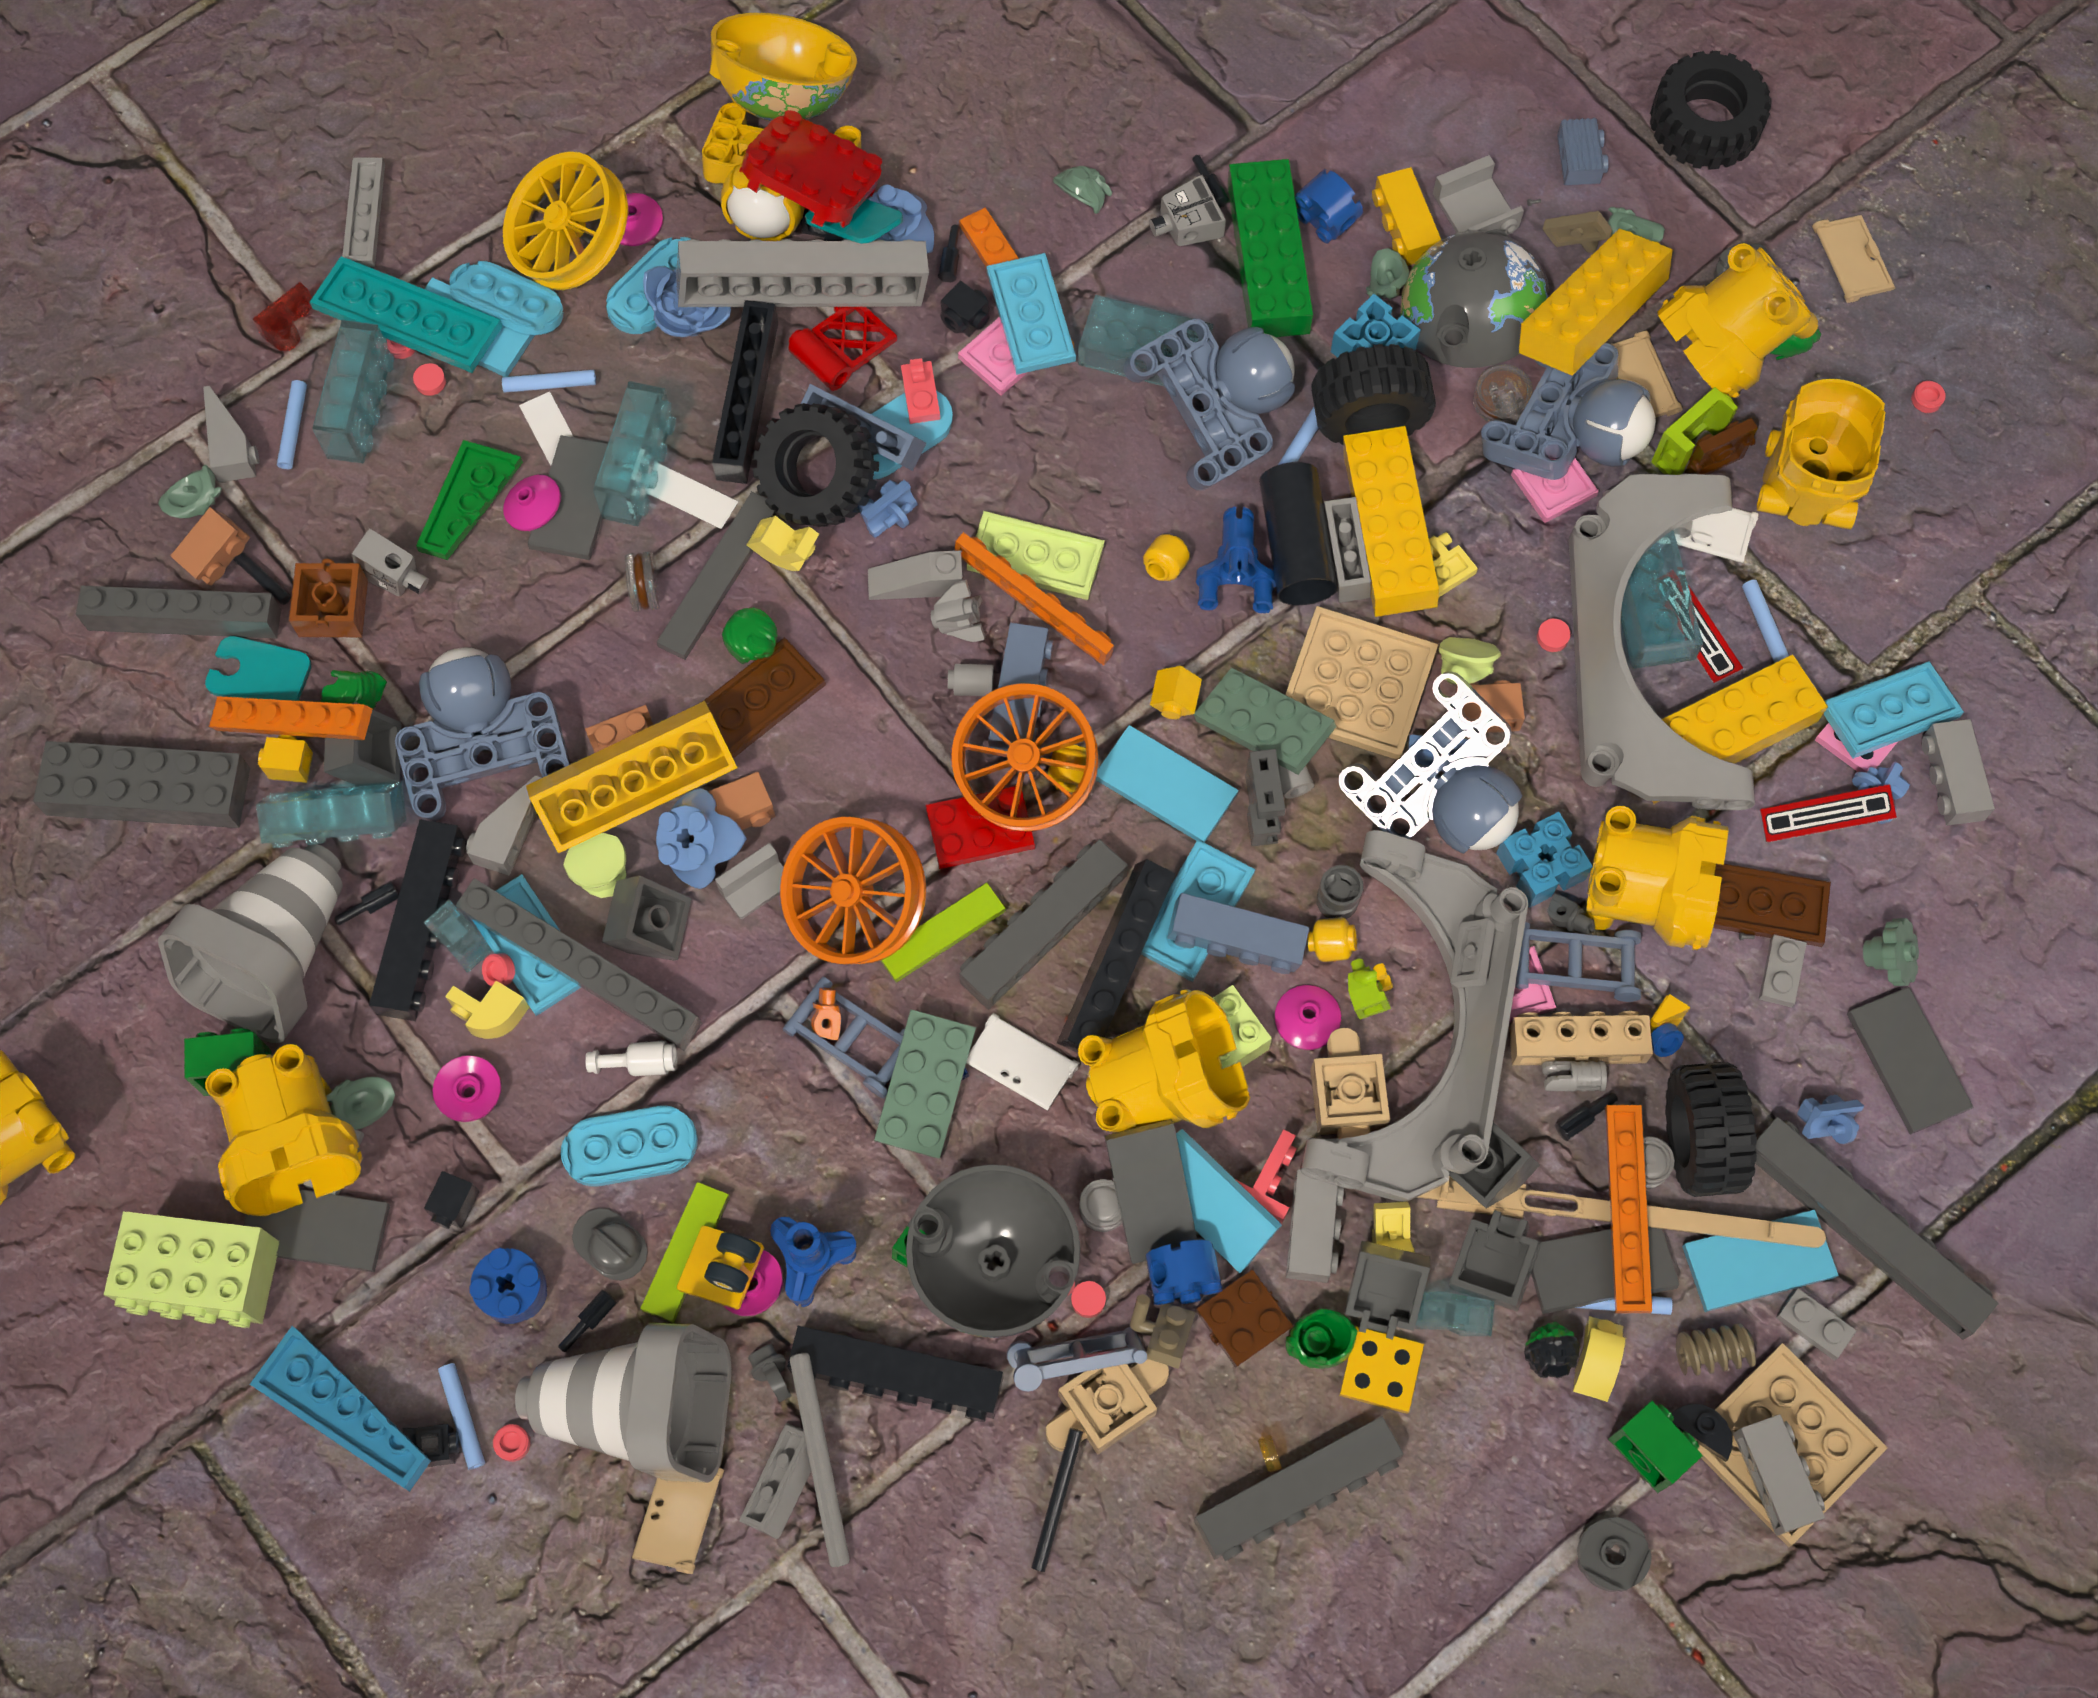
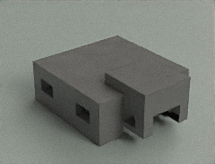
M1276 749L1249 752L1245 774L1249 798L1247 821L1251 846L1277 844V835L1280 834L1282 828L1279 816H1284L1285 804Z
M1494 1210L1489 1225L1472 1219L1449 1282L1451 1289L1518 1312L1540 1249L1537 1240L1526 1237L1529 1231L1528 1221L1523 1219L1518 1221L1503 1216L1501 1212Z
M1361 1241L1345 1309V1315L1360 1318L1359 1332L1366 1333L1367 1328L1385 1332L1386 1338L1393 1340L1396 1325L1399 1328L1414 1331L1430 1271V1256Z

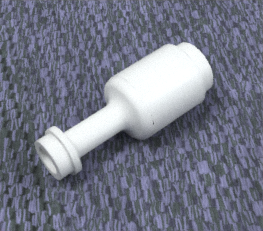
M666 1041L631 1043L627 1048V1052L623 1054L600 1055L598 1050H593V1052L586 1053L587 1072L599 1074L600 1068L627 1067L629 1074L632 1076L665 1075L669 1071H675L677 1068L675 1044H667Z

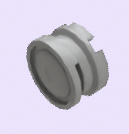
M1650 1136L1643 1137L1646 1190L1656 1188L1662 1184L1673 1171L1675 1162L1670 1147L1659 1138Z
M1100 1179L1093 1181L1081 1193L1079 1203L1081 1219L1087 1227L1094 1231L1108 1232L1122 1224L1115 1185L1112 1180Z

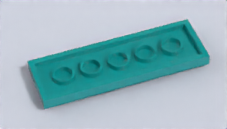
M342 256L310 301L314 310L470 373L474 372L503 327L501 320Z

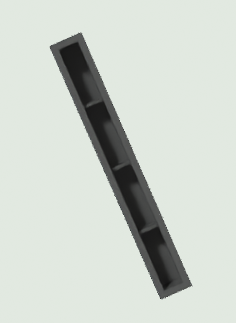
M475 878L455 905L467 917L570 981H573L670 1043L675 1044V1046L685 1051L702 1025V1021L697 1015Z
M1777 1117L1757 1139V1160L1755 1164L1810 1211L1815 1210L1817 1216L1962 1340L1974 1334L1999 1304L1992 1298L1991 1291L1981 1283H1974L1964 1274V1269L1957 1262L1942 1256L1930 1239L1922 1235L1919 1236L1910 1229L1904 1217L1896 1212L1891 1213L1881 1204V1199L1874 1192L1859 1186L1847 1169L1842 1166H1836L1827 1159V1155L1821 1147L1814 1143H1808L1799 1135L1800 1133L1796 1126L1787 1120L1782 1121Z

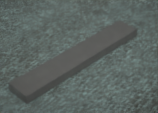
M751 491L657 640L659 648L686 660L753 553V550L747 546V543L762 519L776 516L778 511L771 510L765 504L767 498Z

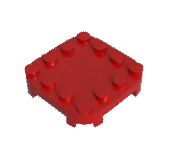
M787 110L784 116L773 119L748 145L739 172H743L748 178L747 187L755 193L763 186H766L814 212L811 223L823 227L824 221L840 222V225L844 228L850 224L853 214L866 198L873 196L882 172V159L876 154L867 153L855 146L850 140L836 136L824 126L816 125L803 119L798 112Z

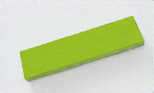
M985 883L917 927L909 941L901 949L880 961L895 983H897L1006 912V909L988 883Z
M699 1182L696 1183L640 1309L642 1311L674 1323L686 1296V1293L680 1292L677 1289V1285L702 1226L716 1229L730 1198L729 1194Z

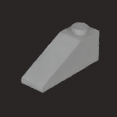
M204 386L210 469L219 483L256 477L255 465L260 462L257 447L251 446L244 432L211 387Z
M961 551L927 552L869 568V600L941 597L954 582L963 581Z
M534 776L485 818L479 824L476 833H472L469 836L466 851L473 864L510 876L537 813L529 799L526 785L541 779V777Z

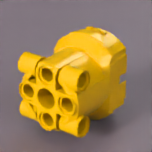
M1745 243L1738 244L1730 250L1728 255L1730 268L1709 285H1683L1673 294L1674 298L1670 301L1666 299L1662 307L1657 311L1659 318L1676 342L1685 335L1692 341L1693 344L1683 352L1701 377L1712 389L1716 387L1720 392L1727 394L1731 398L1739 397V391L1742 389L1748 390L1760 380L1766 355L1792 335L1801 339L1808 338L1816 332L1818 327L1817 317L1808 309L1804 303V297L1792 281L1783 274L1782 269L1774 263L1761 247L1756 250Z
M1822 379L1802 386L1796 398L1789 403L1788 409L1783 416L1781 431L1772 429L1769 434L1765 456L1770 458L1762 477L1763 485L1758 496L1757 511L1781 516L1787 515L1788 519L1800 526L1817 525L1822 519V524L1851 530L1858 511V502H1854V500L1868 494L1878 468L1881 449L1880 440L1883 435L1886 414L1884 411L1885 403L1869 389L1847 380ZM1811 450L1817 451L1819 454H1815Z
M1615 806L1611 808L1606 814L1605 821L1600 823L1595 856L1592 863L1593 868L1591 869L1588 884L1585 916L1594 920L1596 930L1608 929L1616 919L1653 926L1655 932L1667 946L1683 948L1685 945H1690L1692 950L1706 948L1717 913L1722 877L1714 876L1716 864L1724 865L1729 832L1728 826L1721 825L1719 821H1713V824L1706 823L1704 818L1690 816L1670 829L1637 824L1634 812L1628 807Z
M1185 989L1180 991L1181 995L1173 994L1156 1001L1149 1012L1144 1026L1113 1039L1089 1035L1082 1039L1078 1048V1056L1085 1065H1089L1086 1088L1091 1100L1098 1107L1096 1122L1102 1130L1117 1133L1172 1119L1173 1123L1185 1120L1202 1128H1211L1223 1123V1118L1226 1116L1227 1120L1235 1118L1239 1111L1246 1108L1250 1095L1241 1062L1223 1069L1219 1056L1234 1051L1237 1047L1226 1013L1212 997L1200 990L1191 991Z
M287 1044L280 1047L273 1056L271 1054L254 1055L243 1060L233 1072L222 1068L213 1071L207 1077L205 1088L208 1094L220 1106L229 1140V1145L218 1163V1173L222 1187L225 1190L223 1191L225 1199L230 1201L234 1209L247 1215L268 1216L303 1204L298 1185L311 1180L316 1198L343 1189L356 1181L361 1171L360 1163L363 1157L361 1151L357 1152L359 1143L355 1130L349 1123L331 1114L330 1102H328L326 1096L332 1090L320 1075L314 1057L306 1055L300 1047L294 1044Z
M0 1050L1 1205L7 1197L8 1184L41 1163L49 1173L54 1174L67 1168L75 1158V1153L66 1143L69 1136L61 1123L49 1110L43 1097L28 1076L20 1073L2 1050Z

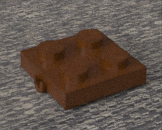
M1750 418L1741 423L1735 421L1729 424L1722 432L1714 436L1713 434H1707L1699 439L1693 455L1689 458L1690 461L1684 474L1708 475L1744 458L1749 445H1755L1754 435L1758 426L1753 419Z
M1253 1269L1195 1310L1211 1332L1209 1334L1211 1341L1215 1346L1220 1345L1235 1368L1293 1327L1277 1303L1279 1301L1273 1297L1272 1291L1269 1292Z

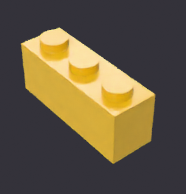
M1411 167L1377 176L1375 189L1372 190L1374 205L1380 207L1383 227L1386 232L1390 231L1393 238V251L1401 255L1407 266L1413 265L1426 250L1440 241L1441 237Z

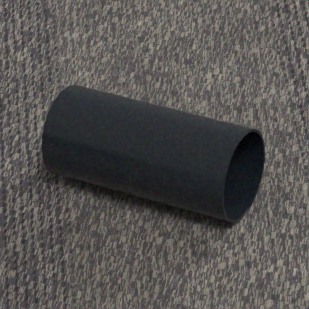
M1290 462L1274 466L1260 476L1259 483L1277 597L1279 601L1288 605L1315 604L1330 598L1338 589L1318 469L1314 465L1304 462Z

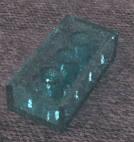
M1095 295L1079 343L1078 365L1126 377L1124 363L1136 350L1192 318ZM1205 322L1213 335L1214 324ZM1187 329L1186 334L1189 340L1198 342L1197 333ZM1161 344L1162 354L1166 357H1172V349L1166 344ZM1140 359L1134 360L1135 368L1138 371H1147L1144 361ZM1158 374L1144 381L1164 386Z
M341 320L312 427L327 459L364 464L366 454L372 450L373 427L379 423L380 400L386 396V377L388 372L392 371L394 365V356L390 353L387 340L383 337L377 324Z
M632 381L628 382L593 488L602 518L605 520L639 527L642 516H646L650 505L649 492L650 489L656 488L658 464L665 460L667 453V444L665 443L668 435L673 434L676 419L672 417L671 413L672 403L668 401L665 388Z
M1674 530L1657 541L1642 556L1628 579L1623 595L1621 624L1633 669L1692 661L1696 659L1703 646Z
M402 782L272 793L256 804L261 844L272 843L274 848L293 845L292 841L305 840L307 845L326 842V838L338 837L340 842L357 840L359 835L372 834L373 839L391 837L392 832L397 831L407 820Z

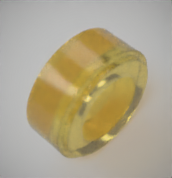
M1271 1434L1260 1437L1258 1443L1267 1470L1273 1472L1282 1469Z

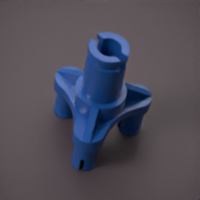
M1237 507L1229 508L1223 514L1222 545L1217 551V558L1213 562L1200 567L1196 572V583L1199 586L1198 606L1208 611L1216 609L1218 607L1219 585L1239 584L1250 586L1254 589V611L1257 613H1269L1270 609H1273L1272 593L1276 584L1274 572L1258 561V551L1254 546V513L1250 509L1243 507L1242 518L1238 519L1236 517Z
M780 1217L771 1225L772 1239L782 1251L786 1261L787 1278L785 1291L788 1298L796 1306L801 1304V1307L809 1306L814 1299V1290L821 1277L838 1263L843 1265L850 1264L856 1257L857 1243L854 1236L849 1232H819L814 1225L807 1222L797 1223L790 1217ZM804 1246H810L808 1249L802 1250Z

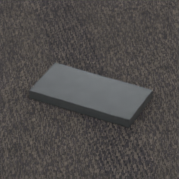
M560 435L548 477L552 478L559 486L561 502L556 514L548 523L531 531L528 540L529 549L590 560L621 457V446Z
M1909 987L1847 1013L1910 1135L1973 1108L1969 1097Z
M1172 1119L1105 1135V1143L1132 1264L1146 1261V1253L1161 1246L1171 1244L1172 1249L1180 1247V1242L1197 1240Z
M300 1190L303 1204L268 1216L246 1214L243 1226L260 1227L279 1241L277 1258L375 1272L390 1205L386 1202L333 1194L316 1198L315 1192Z
M1648 1227L1651 1293L1677 1289L1679 1282L1663 1230ZM1611 1229L1539 1242L1540 1249L1531 1275L1542 1314L1614 1299Z

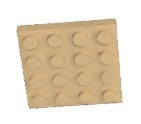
M1316 606L1286 696L1333 719L1336 728L1328 738L1399 760L1402 756L1438 644Z
M1782 1343L1715 1409L1726 1420L1732 1433L1733 1448L1728 1461H1723L1701 1445H1699L1700 1448L1698 1450L1703 1455L1701 1457L1702 1460L1774 1532L1733 1436L1734 1432L1740 1428L1780 1414L1783 1421H1787L1795 1436L1793 1445L1798 1456H1803L1807 1462L1810 1471L1808 1479L1813 1490H1817L1825 1505V1510L1822 1511L1823 1514L1888 1447ZM1814 1523L1784 1533L1778 1537L1790 1547Z

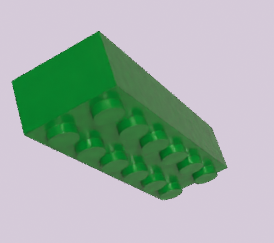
M1289 159L1229 164L1227 187L1248 328H1262L1265 334L1274 337L1310 334L1313 311Z

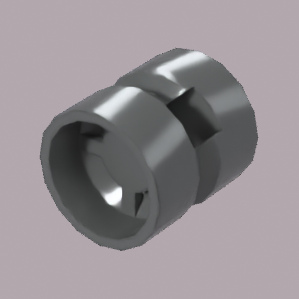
M1346 865L1331 867L1323 874L1317 893V906L1325 917H1343L1347 919L1356 912L1363 892V880L1360 874L1354 868Z

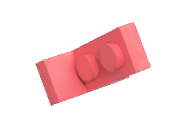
M1284 1129L1253 1188L1236 1180L1281 1224L1287 1216L1289 1207L1266 1196V1194L1274 1195L1282 1177L1277 1175L1282 1164L1289 1166L1298 1149L1292 1146L1296 1135Z

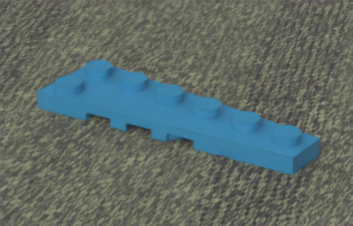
M291 1326L250 1383L251 1386L409 1492L431 1462L301 1331Z

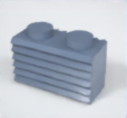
M1596 118L1562 120L1557 140L1564 185L1600 184L1603 173L1608 171V156L1602 155L1601 150L1604 146L1603 129H1598Z

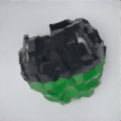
M1558 1322L1547 1323L1545 1326L1537 1327L1530 1334V1339L1525 1343V1360L1529 1362L1530 1369L1534 1370L1538 1377L1548 1378L1549 1376L1559 1379L1569 1375L1570 1369L1576 1367L1581 1346L1577 1338L1574 1337V1332L1559 1325Z

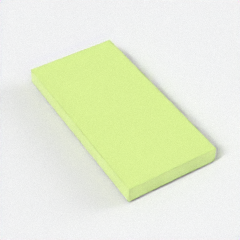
M986 511L983 512L976 537L985 544L988 551L995 556L1000 555L1011 564L1012 569L1020 575L1026 574L1036 583V587L1086 600L1089 599L1105 540ZM967 563L968 571L979 573Z

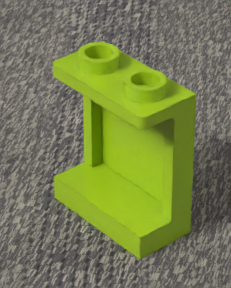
M1714 387L1663 432L1651 463L1665 475H1682L1695 447L1692 441L1705 430L1714 436L1731 424L1738 409L1732 398Z

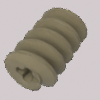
M1740 1323L1734 1324L1731 1329L1726 1325L1721 1326L1718 1331L1712 1327L1707 1328L1704 1334L1700 1330L1692 1331L1690 1336L1688 1333L1681 1332L1676 1338L1677 1358L1684 1376L1687 1374V1367H1691L1694 1374L1699 1376L1701 1374V1365L1705 1364L1709 1374L1714 1373L1716 1362L1719 1363L1723 1372L1728 1370L1729 1360H1732L1736 1369L1742 1368V1358H1746L1750 1367H1754L1756 1364L1753 1338L1749 1330L1745 1329Z

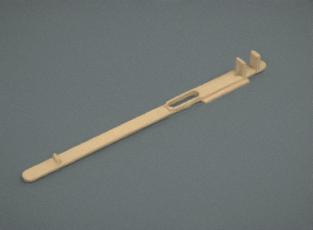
M1449 1176V1181L1444 1185L1416 1197L1438 1200L1437 1208L1488 1215H1493L1494 1210L1501 1212L1503 1216L1523 1219L1524 1211L1542 1213L1549 1217L1558 1215L1611 1222L1610 1201L1576 1197L1574 1195L1559 1194L1554 1191L1526 1190L1525 1184L1516 1192L1487 1209L1451 1176ZM1533 1195L1572 1200L1577 1204V1210L1568 1212L1530 1207L1526 1205L1525 1197ZM1647 1206L1648 1227L1810 1248H1819L1826 1240L1824 1231L1814 1226Z

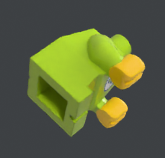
M1363 959L1352 961L1350 964L1353 972L1348 973V992L1358 1018L1361 1020L1390 1010L1391 1006L1384 991L1391 990L1393 984L1390 976L1387 974L1384 963L1375 965L1371 971L1369 966L1365 967Z

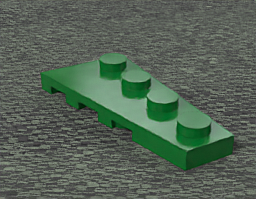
M463 440L416 544L418 552L448 560L523 464L521 456Z

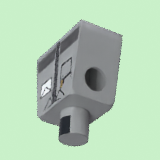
M1203 175L1164 195L1161 198V215L1149 220L1151 231L1155 237L1170 232L1175 244L1178 246L1224 237L1226 222Z
M370 528L352 553L354 563L360 564L368 582L396 596H401L406 588L420 595L428 584L429 578L417 572L415 558L410 553Z

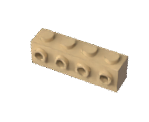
M1601 1011L1588 1012L1585 1016H1572L1570 1012L1553 1013L1551 1017H1538L1537 1013L1527 1012L1514 1017L1509 1026L1512 1065H1541L1548 1061H1604L1605 1064L1647 1063L1653 1055L1649 1015H1639L1637 1011H1624L1619 1013L1618 1016H1605V1013Z

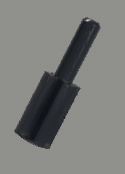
M1195 155L1192 160L1200 175H1203L1219 208L1224 207L1229 202V198L1217 176L1209 173L1200 155Z
M956 224L951 226L948 246L944 247L938 278L944 282H954L956 280L959 260L957 242L960 227Z
M389 881L360 897L361 903L335 916L334 920L337 925H341L365 911H369L372 914L397 900L399 891L395 884Z
M1610 1093L1590 1108L1583 1106L1555 1125L1558 1134L1565 1141H1569L1573 1136L1594 1123L1595 1116L1605 1110L1607 1105L1617 1102V1095Z
M601 1290L578 1315L581 1321L563 1339L558 1348L563 1352H567L588 1327L593 1330L617 1304L616 1300L608 1292Z

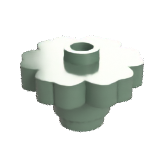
M1894 918L1892 921L1886 922L1883 936H1875L1872 940L1865 941L1863 946L1864 962L1866 966L1874 967L1876 970H1888V980L1893 986H1908L1910 982L1915 981L1918 973L1916 960L1919 957L1917 936L1913 934L1912 922L1907 918Z

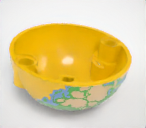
M773 13L736 14L720 20L713 26L711 31V65L709 73L721 81L735 104L748 113L769 122L779 116H784L787 110L798 112L805 120L823 114L841 98L851 83L857 65L855 52L838 35L817 24L791 16Z

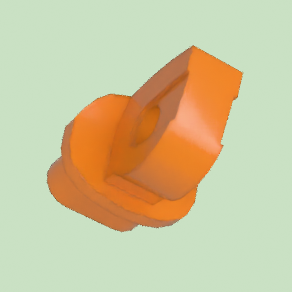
M819 988V1002H813V1008H816V1012L811 1020L812 1029L820 1037L838 1040L841 1013L839 1005L835 1003L836 990L832 988ZM824 1019H828L829 1022L826 1027H822L821 1024Z

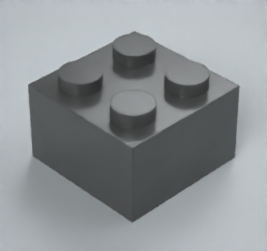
M372 710L365 740L325 738L324 772L368 791L399 783L400 760L395 745V738L401 730L402 722Z

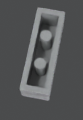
M1356 497L1324 501L1339 603L1368 599L1371 594V578Z
M1971 719L1932 724L1922 738V750L1929 757L1931 765L1929 771L1930 780L1933 785H1936L1939 796L1937 806L1939 813L1944 815L1946 826L1985 821L1995 808Z
M1297 1170L1294 1180L1286 1278L1327 1283L1330 1273L1336 1274L1338 1253L1332 1252L1333 1239L1339 1240L1341 1219H1336L1335 1213L1336 1206H1342L1344 1188L1307 1177L1301 1173V1170Z
M1780 1414L1740 1428L1733 1433L1776 1536L1825 1518L1822 1512L1825 1510L1823 1499L1817 1490H1813L1808 1479L1810 1471L1807 1462L1803 1456H1798L1793 1445L1795 1441L1793 1430L1787 1421H1783Z

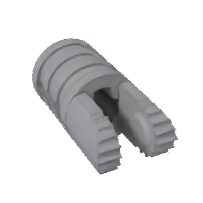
M1548 1061L1541 1064L1543 1074L1547 1075V1079L1544 1081L1546 1091L1606 1090L1607 1072L1604 1061Z

